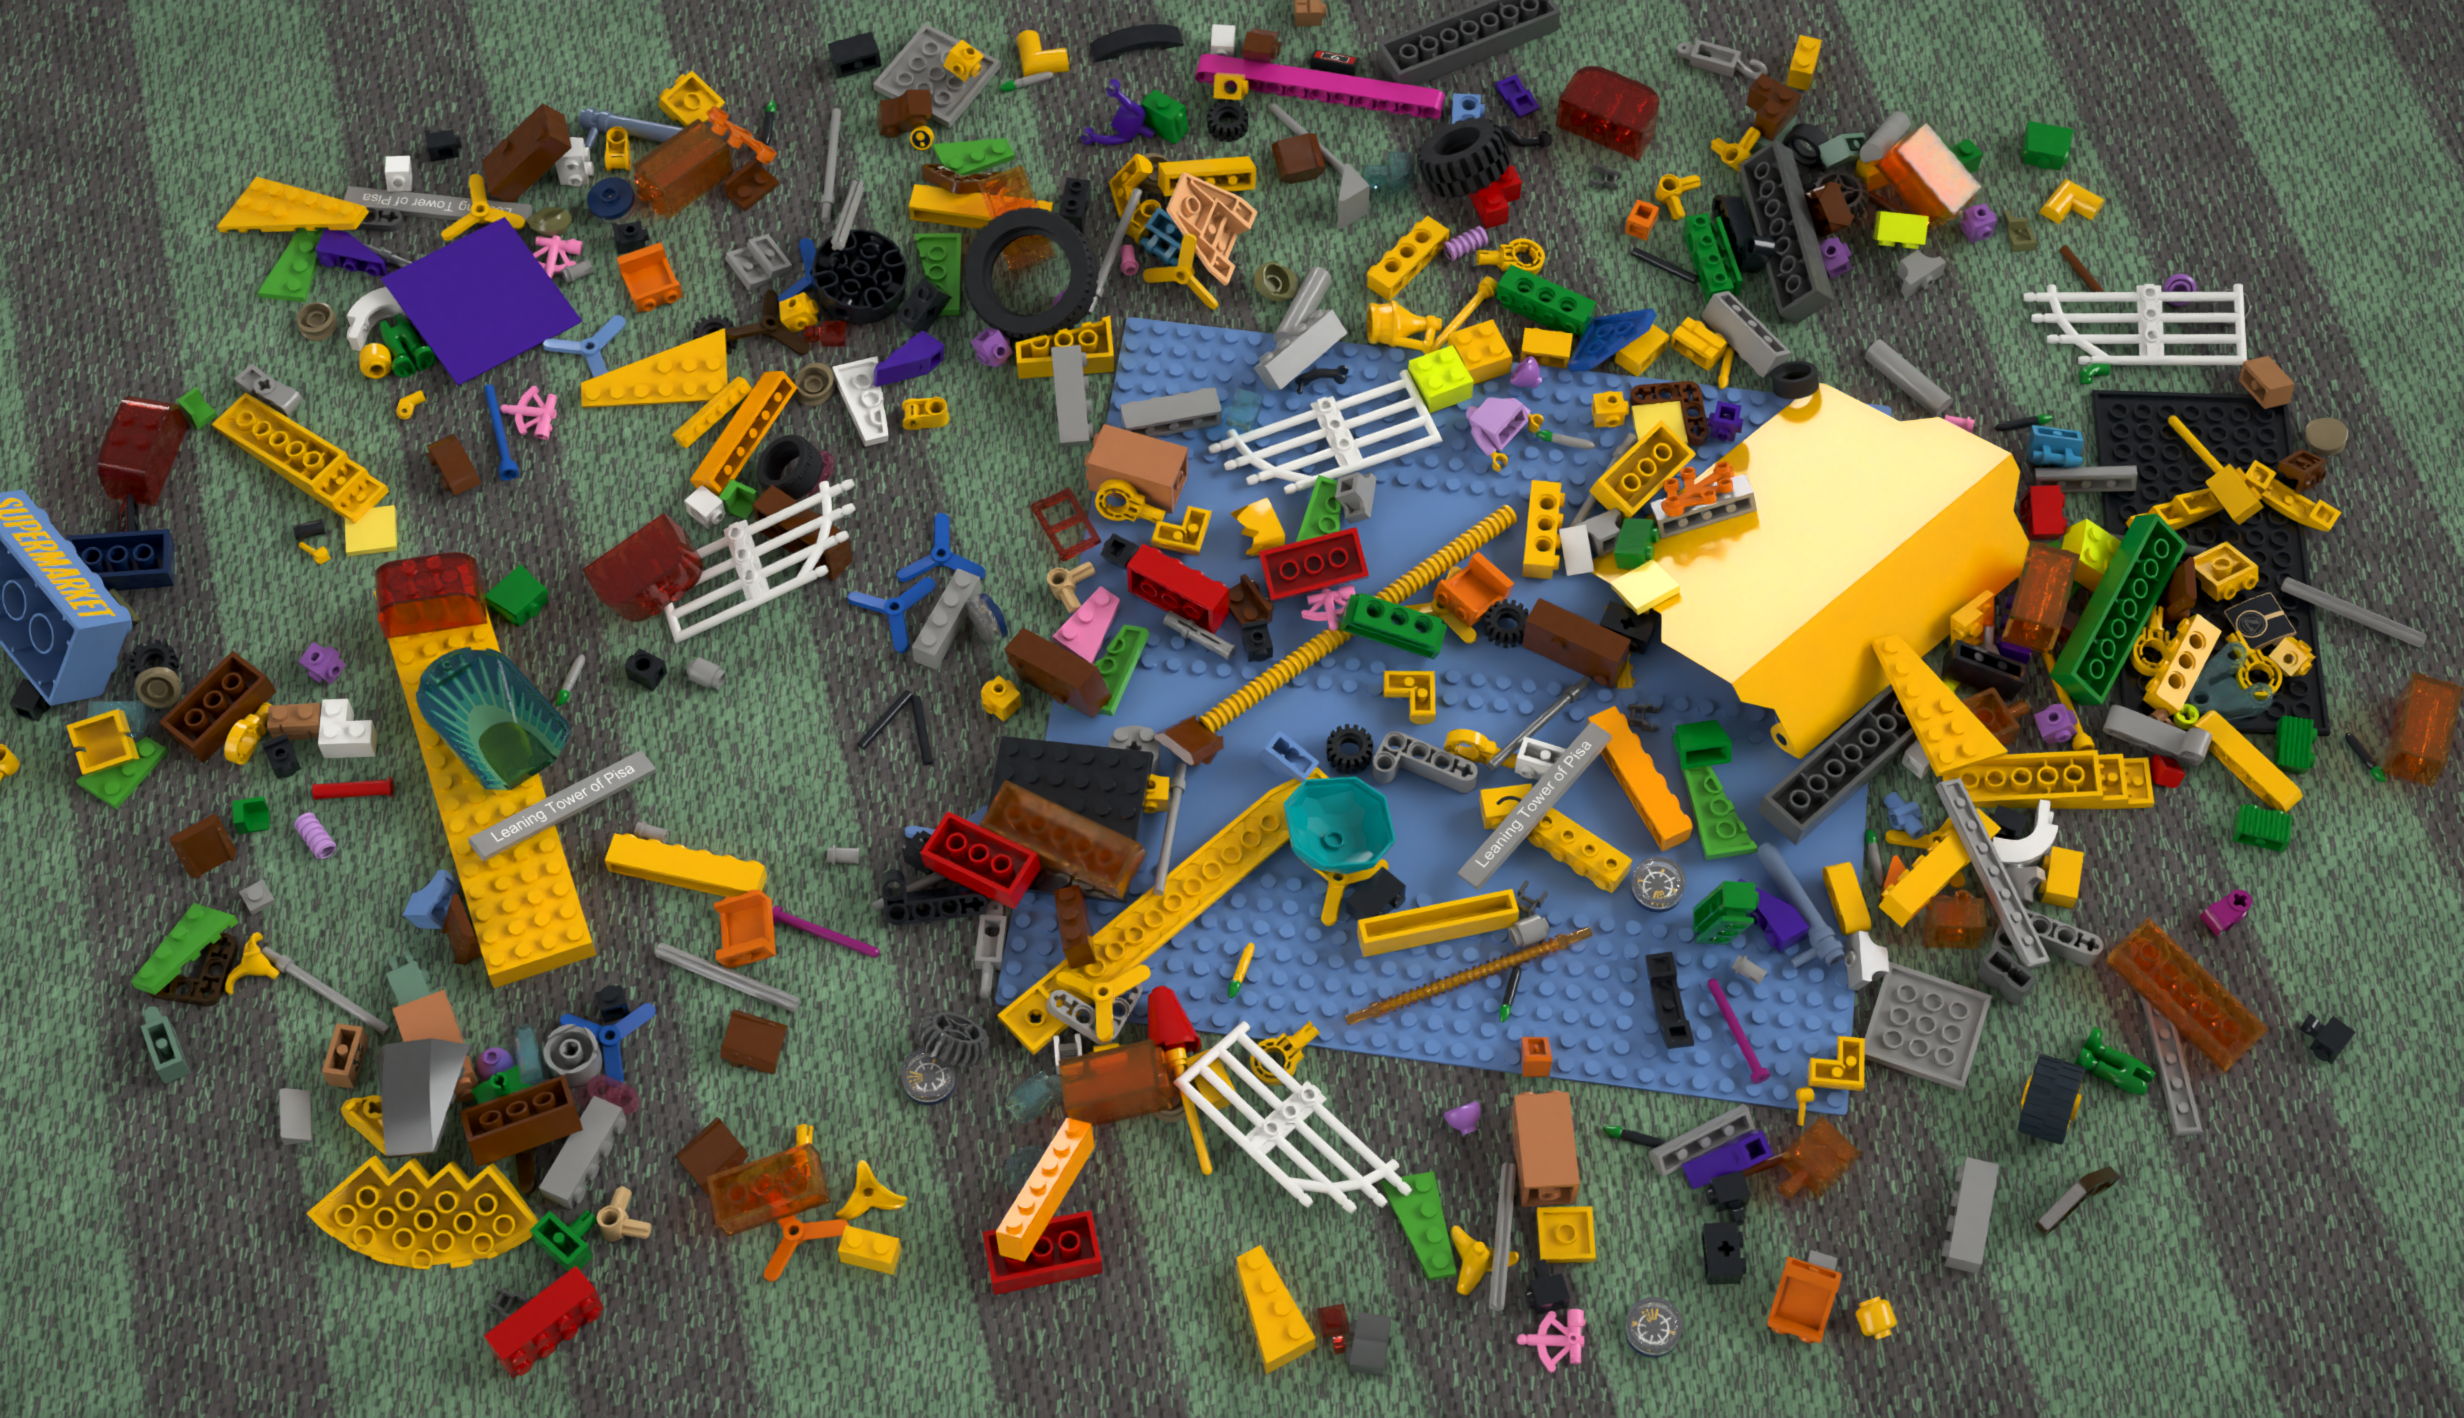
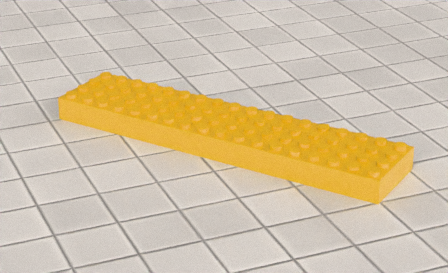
M472 562L374 591L486 969L493 987L497 988L595 956L594 945L556 825L484 862L468 843L469 837L547 798L525 729L517 724L503 723L491 727L482 735L478 745L479 753L489 770L507 790L484 789L427 723L418 707L417 694L423 677L433 665L443 658L458 652L471 650L486 651L502 657Z

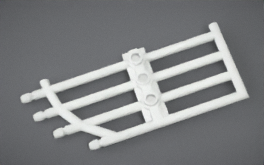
M2050 284L2047 285V292H2037L2036 294L2028 292L2023 295V300L2027 302H2050L2053 313H2045L2044 315L2042 313L2032 314L2031 322L2057 323L2065 334H2060V336L2057 334L2048 335L2047 343L2075 344L2092 355L2091 357H2078V364L2080 365L2092 363L2110 365H2243V362L2247 361L2242 284L2233 285V292H2161V285L2154 284L2137 285L2136 292H2057L2056 285ZM2234 301L2235 313H2162V302ZM2060 302H2137V313H2063ZM2235 322L2236 334H2163V323ZM2070 323H2138V334H2078ZM2093 344H2139V356H2109ZM2164 344H2236L2237 355L2164 356Z
M1403 370L1399 374L1401 380L1337 402L1333 396L1320 398L1317 402L1310 404L1311 411L1238 435L1235 429H1230L1226 433L1229 439L1210 445L1208 451L1210 454L1220 452V450L1224 451L1236 447L1242 456L1225 462L1223 465L1226 471L1252 464L1262 470V472L1247 477L1246 482L1248 485H1254L1259 481L1263 482L1276 477L1296 482L1283 488L1285 494H1293L1296 491L1315 486L1318 475L1336 479L1440 443L1443 440L1409 371ZM1404 388L1407 389L1411 397L1348 420H1344L1340 410ZM1416 407L1420 415L1418 418L1357 439H1353L1349 430ZM1317 419L1321 427L1319 430L1252 452L1245 444ZM1425 426L1429 434L1425 438L1364 459L1358 449ZM1326 438L1330 448L1276 467L1263 460ZM1335 457L1339 465L1338 468L1315 476L1292 472Z
M848 479L832 487H829L828 481H823L819 484V493L749 526L747 520L735 522L723 530L725 537L668 564L661 566L658 560L652 561L650 563L651 570L675 644L827 574L829 571L826 565L819 566L815 570L813 568L824 550L849 538L847 531L837 533L836 536L829 537L832 522L855 511L853 503L846 504L842 508L832 511L831 498L843 493L844 490L847 491L854 487V481ZM822 503L823 516L755 547L752 538L753 534ZM820 528L817 543L762 568L759 556ZM729 546L732 558L671 587H667L665 575ZM807 559L796 578L769 589L766 577ZM736 567L739 576L738 580L674 609L671 597ZM743 589L746 601L681 631L678 618Z
M1242 1021L1173 1082L1307 1208L1313 1204V1200L1303 1190L1329 1194L1351 1214L1355 1212L1357 1207L1350 1199H1347L1343 1192L1361 1190L1370 1199L1372 1198L1376 1205L1383 1208L1387 1204V1200L1371 1184L1385 1178L1405 1196H1408L1412 1191L1410 1186L1403 1182L1402 1178L1394 1172L1399 1168L1398 1162L1392 1159L1385 1164L1322 1105L1327 1098L1321 1094V1091L1315 1085L1306 1081L1301 1086L1245 1034L1250 1030L1249 1024L1245 1021ZM1238 1041L1289 1088L1293 1094L1282 1102L1230 1054L1227 1049ZM1219 1057L1275 1110L1265 1119L1262 1118L1215 1074L1208 1065ZM1199 1073L1256 1126L1246 1136L1189 1083ZM1314 1112L1376 1170L1361 1176L1303 1121ZM1296 1129L1350 1180L1332 1183L1293 1147L1285 1137ZM1277 1146L1313 1180L1287 1176L1266 1154Z

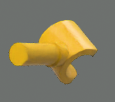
M304 542L299 543V547L312 555L318 564L321 565L331 559L324 546L315 550Z
M1810 1087L1799 1088L1796 1091L1799 1107L1797 1125L1800 1126L1804 1125L1806 1102L1814 1101V1092Z

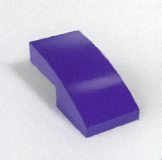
M1516 74L1496 82V90L1518 118L1539 110L1540 107L1529 89H1524Z

